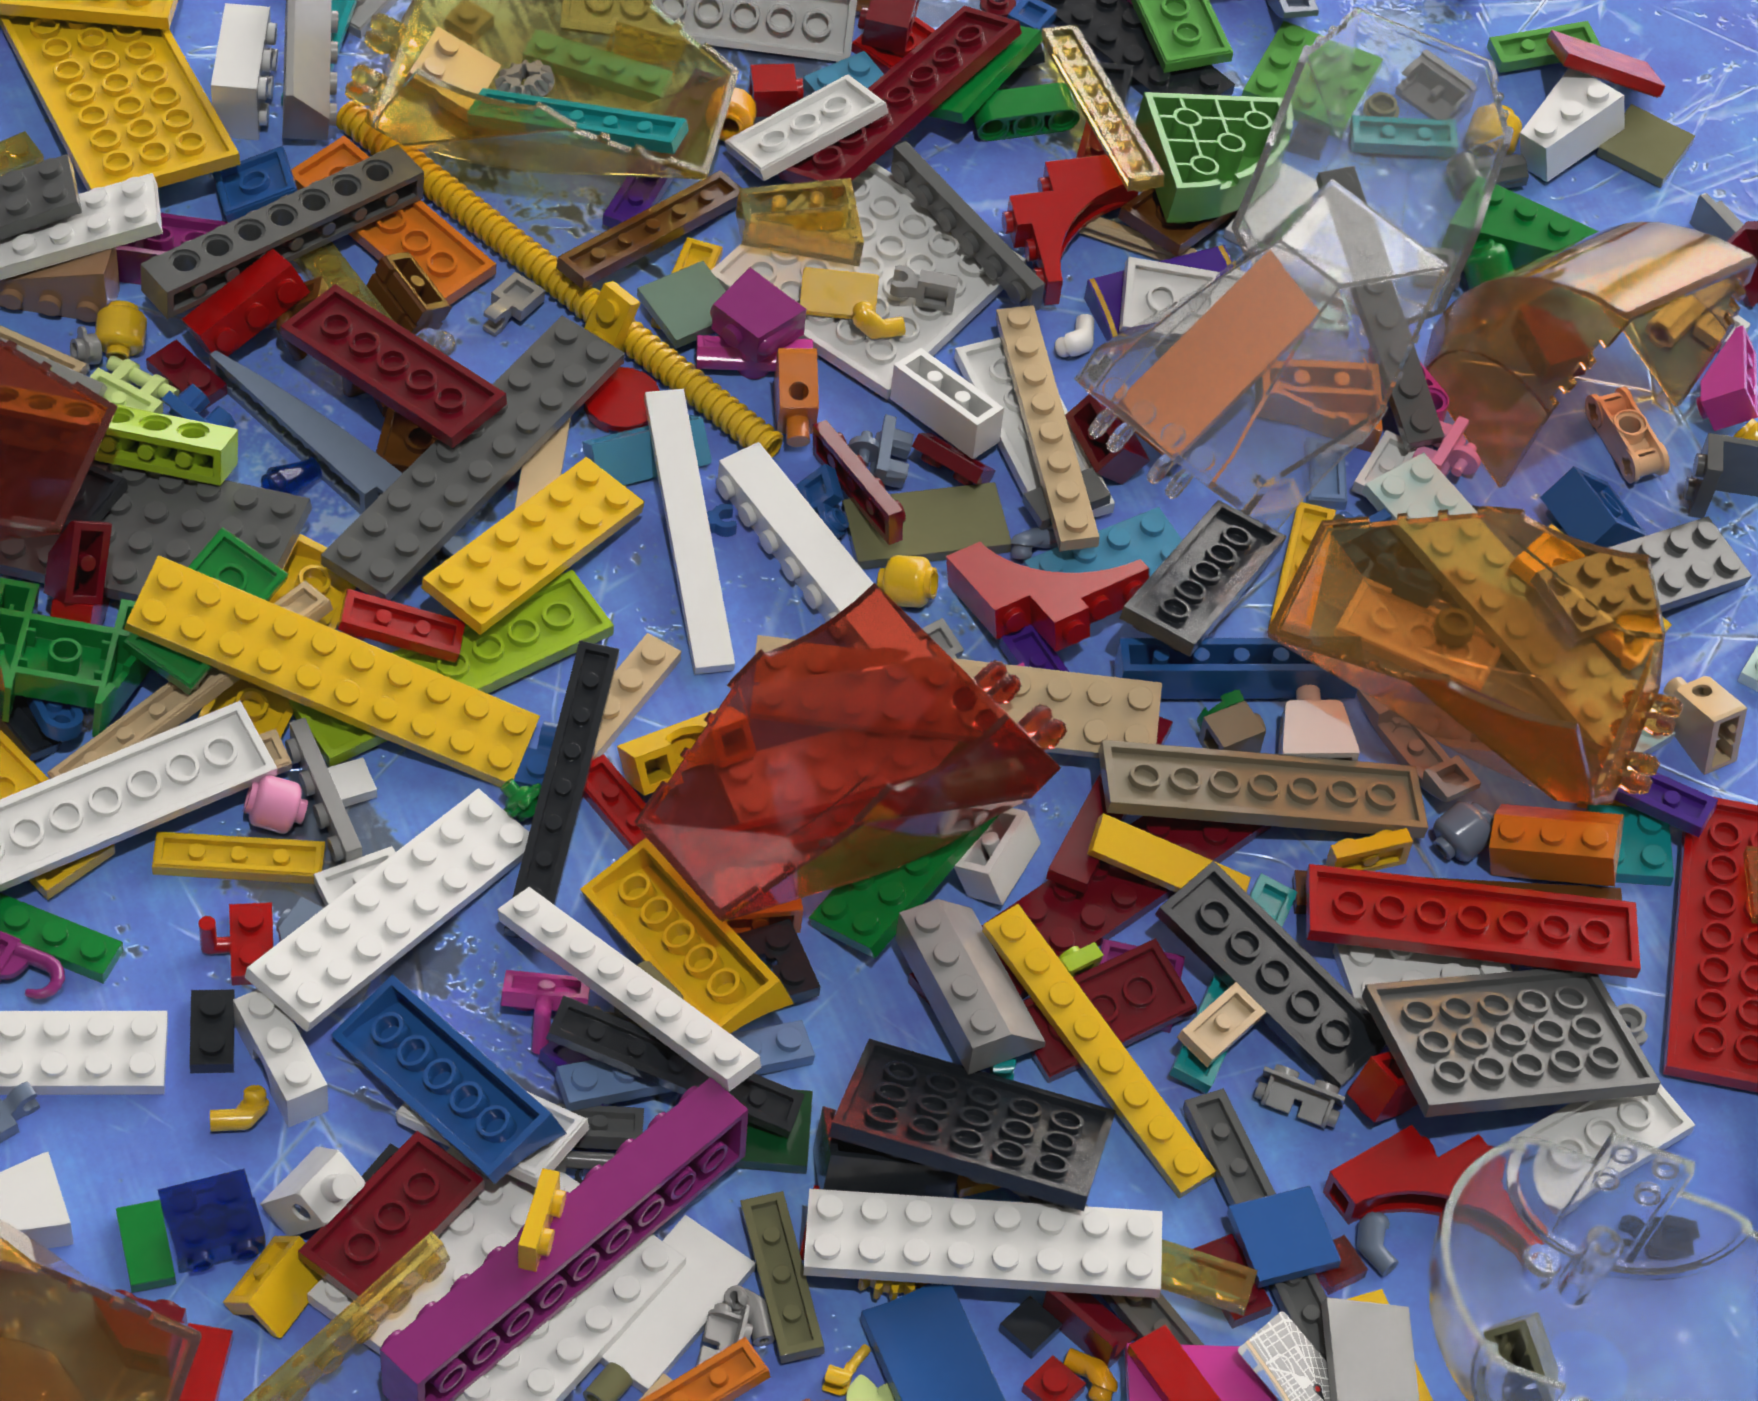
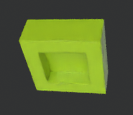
M1093 942L1081 949L1078 946L1071 947L1062 953L1059 959L1071 976L1074 977L1098 966L1104 954L1096 943Z

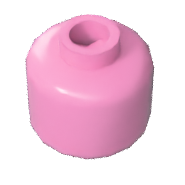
M267 775L259 782H253L251 787H249L243 812L249 814L248 818L251 825L285 834L291 830L294 823L302 824L308 800L301 799L302 789L298 783Z

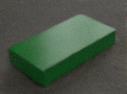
M160 1200L116 1208L131 1292L134 1293L176 1284Z

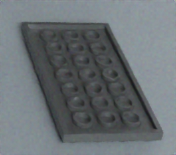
M11 443L0 462V574L45 583L48 552L61 534L16 515L14 505L59 453ZM73 456L126 479L128 485L127 491L100 521L112 524L103 597L120 601L121 599L137 601L158 555L188 567L222 527L283 569L312 510L310 498L228 480H225L219 486Z

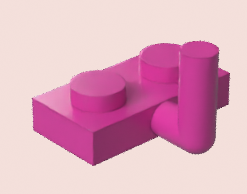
M506 970L501 1006L513 1007L520 1011L535 1009L531 1051L535 1054H540V1050L549 1043L546 1037L551 1025L552 1011L557 1012L563 996L588 1005L590 988L574 976Z

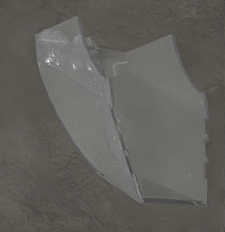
M1359 7L1344 16L1340 25L1337 27L1332 25L1325 36H1317L1313 45L1310 47L1305 45L1231 227L1250 269L1270 252L1288 276L1312 300L1317 299L1327 303L1337 312L1343 313L1338 326L1347 329L1354 315L1361 317L1316 182L1319 172L1355 166L1407 325L1444 313L1481 231L1489 201L1514 132L1513 127L1508 126L1506 122L1509 112L1502 108L1501 103L1504 95L1497 90L1499 77L1494 61ZM1362 324L1361 335L1367 337L1364 324Z
M1331 179L1212 280L1097 347L1074 378L1093 398L1106 407L1088 429L1089 434L1095 439L1101 437L1114 420L1119 417L1124 423L1118 426L1106 443L1107 449L1112 453L1118 452L1135 431L1164 453V455L1156 460L1146 475L1147 480L1153 485L1162 481L1175 463L1181 466L1183 469L1174 475L1165 489V495L1171 500L1177 498L1193 477H1195L1203 485L1247 516L1278 531L1312 489L1347 454L1359 444L1362 445L1386 414L1388 409L1387 403L1397 381L1401 380L1403 376V367L1414 343L1417 344L1419 340L1420 329L1429 309L1433 308L1451 267L1334 179Z

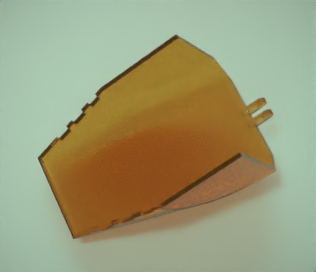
M1631 222L1609 227L1488 280L1463 293L1444 311L1432 328L1423 366L1449 397L1447 411L1453 420L1456 421L1458 416L1469 419V425L1463 435L1469 443L1476 445V452L1498 487L1502 488L1506 486L1546 421L1560 404L1554 395L1560 389L1563 394L1569 393L1577 384L1572 376L1580 366H1582L1584 371L1590 369L1597 362L1592 355L1595 348L1600 343L1604 348L1610 347L1622 332L1628 338L1675 407L1681 405L1734 328L1735 322L1732 318L1737 316L1740 311V307L1735 299L1737 302L1744 299L1746 292L1741 283L1743 286L1750 283L1757 260L1752 254L1716 236L1686 227L1661 222Z

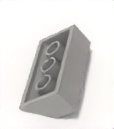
M286 0L282 138L327 140L329 126H336L337 103H330V95L337 94V72H330V64H337L338 42L331 41V33L338 32V11L331 10V0Z
M936 899L899 912L895 940L967 1074H972L1045 1047L1046 1042L994 947L982 932L983 927L973 909Z

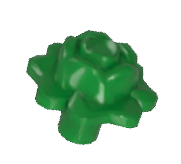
M512 778L500 787V790L507 797L503 810L510 817H515L519 822L533 817L542 785L537 783L532 786L519 787Z

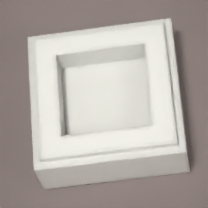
M363 757L328 767L344 807L377 798V788Z

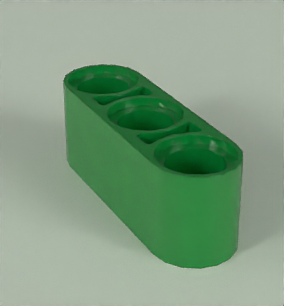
M1064 83L996 90L971 116L978 137L984 141L1064 132L1074 128L1080 120L1070 87Z

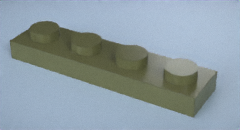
M780 1191L740 1200L741 1211L754 1261L756 1262L763 1296L767 1304L781 1364L825 1354L824 1343L806 1275H803L804 1267L784 1192Z

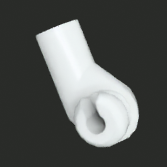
M1081 314L1077 316L1075 331L1066 333L1065 337H1059L1055 341V350L1060 357L1065 358L1069 355L1075 357L1092 349L1095 321L1092 315Z

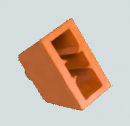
M778 348L773 382L776 431L786 434L787 444L792 447L808 445L810 443V434L813 433V424L817 423L819 410L817 348Z

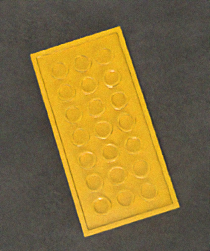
M0 15V26L87 191L153 173L159 188L240 165V155L170 30Z

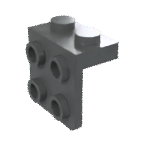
M1708 433L1701 453H1697L1695 456L1693 473L1691 477H1687L1684 485L1683 499L1689 500L1690 517H1705L1715 491L1758 497V441Z

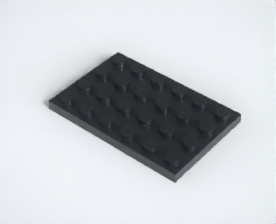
M869 1039L834 1116L829 1137L839 1139L849 1146H862L883 1152L886 1156L893 1159H907L924 1164L934 1171H948L965 1176L975 1183H989L1006 1188L1019 1196H1033L1053 1202L1056 1206L1064 1209L1074 1208L1084 1211L1116 1110L983 1071H977L968 1075L962 1065Z

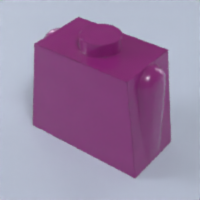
M749 267L712 305L710 310L712 318L711 329L723 337L729 346L737 348L755 363H758L776 352L778 348H782L804 335L807 309Z

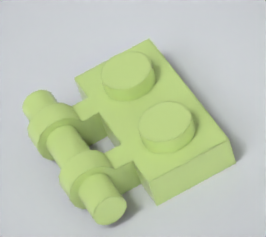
M114 355L109 358L106 364V369L112 371V374L98 367L90 376L108 387L101 402L162 414L163 401L159 399L163 398L169 391L176 396L179 395V389L169 385L168 379L158 374L152 376L141 370L138 363L130 359L122 360ZM134 383L142 388L138 389L131 384Z

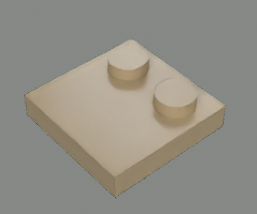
M437 26L404 81L469 120L467 110L482 88L488 89L501 64Z

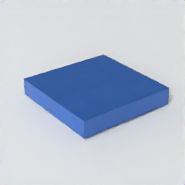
M283 146L242 160L240 165L212 173L228 223L245 216L250 211L260 209L285 195L298 191Z
M1311 1186L1228 1207L1227 1215L1257 1288L1339 1268L1341 1258Z

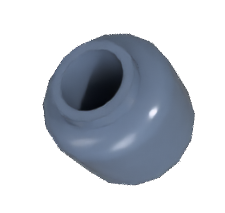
M1457 802L1435 821L1433 829L1437 839L1433 841V844L1437 851L1447 860L1454 857L1461 862H1469L1490 844L1493 819L1476 802L1471 804Z

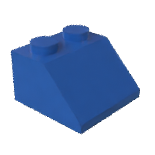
M1574 466L1540 497L1548 508L1545 512L1548 519L1557 528H1563L1569 535V538L1587 554L1648 535L1608 482Z

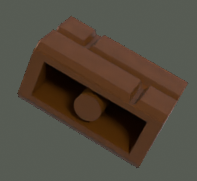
M403 252L385 255L380 259L375 268L376 273L372 274L366 288L376 299L377 306L391 320L422 340L435 337L443 324L441 321L446 319L452 307L411 253Z

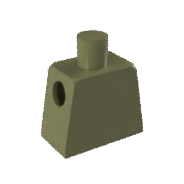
M1534 1312L1502 1321L1485 1329L1483 1334L1506 1400L1555 1401L1559 1371L1539 1313ZM1538 1380V1385L1527 1386L1529 1383Z

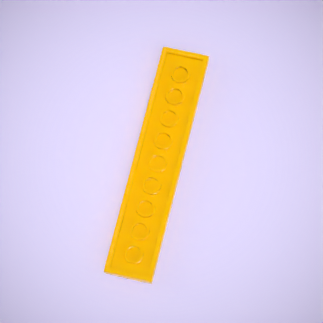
M159 555L127 619L124 629L498 787H501L511 778L514 780L540 718L539 715Z

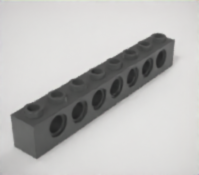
M398 144L384 151L377 152L359 163L347 166L331 176L315 181L303 189L290 195H285L275 202L260 209L250 211L245 216L218 226L204 235L186 241L174 249L141 263V291L167 319L203 303L272 248L290 262L423 199L424 171Z

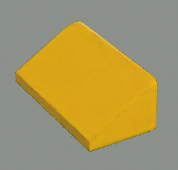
M805 267L802 276L800 305L807 309L806 315L852 319L854 316L852 310L854 305L867 301L873 305V311L876 313L879 276L869 273Z

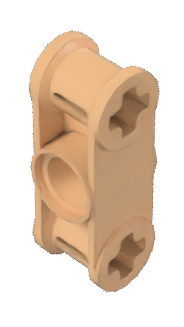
M1626 387L1616 388L1614 393L1603 396L1592 394L1586 397L1585 412L1589 423L1598 432L1608 452L1616 461L1624 479L1628 483L1637 482L1640 477L1655 473L1661 476L1668 473L1670 467L1668 452L1656 437L1646 417L1641 413L1633 400L1631 392Z

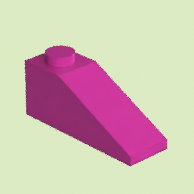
M1744 325L1735 328L1701 380V396L1696 398L1698 410L1703 419L1709 418L1714 431L1751 420L1752 418H1758L1757 354Z

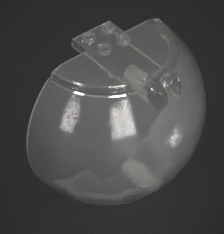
M1613 1131L1595 1158L1545 1139L1517 1136L1514 1142L1507 1141L1492 1148L1477 1158L1464 1171L1452 1189L1439 1217L1430 1250L1427 1289L1431 1324L1441 1357L1457 1389L1466 1401H1758V1232L1752 1230L1753 1223L1729 1207L1683 1191L1694 1176L1695 1162ZM1538 1312L1558 1366V1381L1509 1363L1497 1354L1499 1344L1486 1340L1483 1331L1496 1323Z

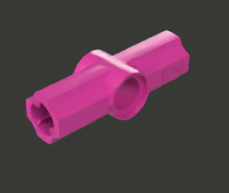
M697 335L696 369L737 370L745 378L760 379L766 376L769 371H775L778 350L755 363L737 348L729 346L721 336ZM797 338L782 348H813V340Z

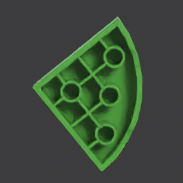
M1144 92L1134 128L1166 223L1185 224L1187 222L1220 217L1242 208L1257 198L1269 184L1285 140L1288 114L1284 98Z

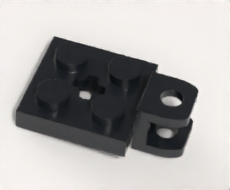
M790 919L737 934L763 962L773 965L772 972L780 979L793 1003L819 996L821 986Z

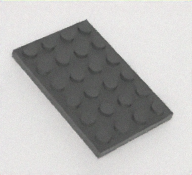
M1551 968L1366 984L1362 994V998L1425 1117L1656 1095L1661 1083L1598 974Z

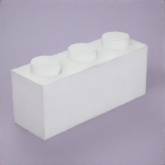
M922 348L894 364L890 399L972 459L1000 442L1004 414L1003 406Z

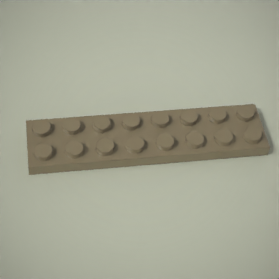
M1102 740L1098 750L1107 813L1376 834L1382 830L1395 831L1407 828L1411 837L1424 838L1428 830L1416 766Z

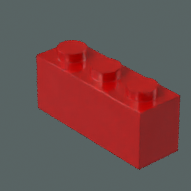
M272 248L181 320L200 347L209 355L214 351H218L228 357L308 295L310 290L293 265Z

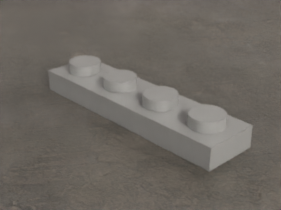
M306 718L289 722L290 739L285 740L286 751L292 764L298 763L302 772H299V779L304 794L306 796L312 795L316 804L313 805V811L319 828L326 827L330 837L327 838V843L333 860H341L343 864L362 857L361 843Z

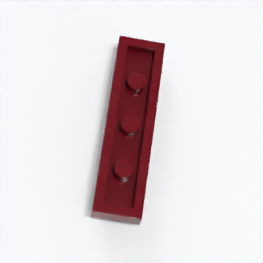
M827 420L813 424V455L821 465L827 464L835 468L841 489L888 545L902 541L903 523L906 521L902 504L889 495L882 480L879 477L875 478L866 467L863 458L860 455H856L847 445L846 439L841 432L837 433Z

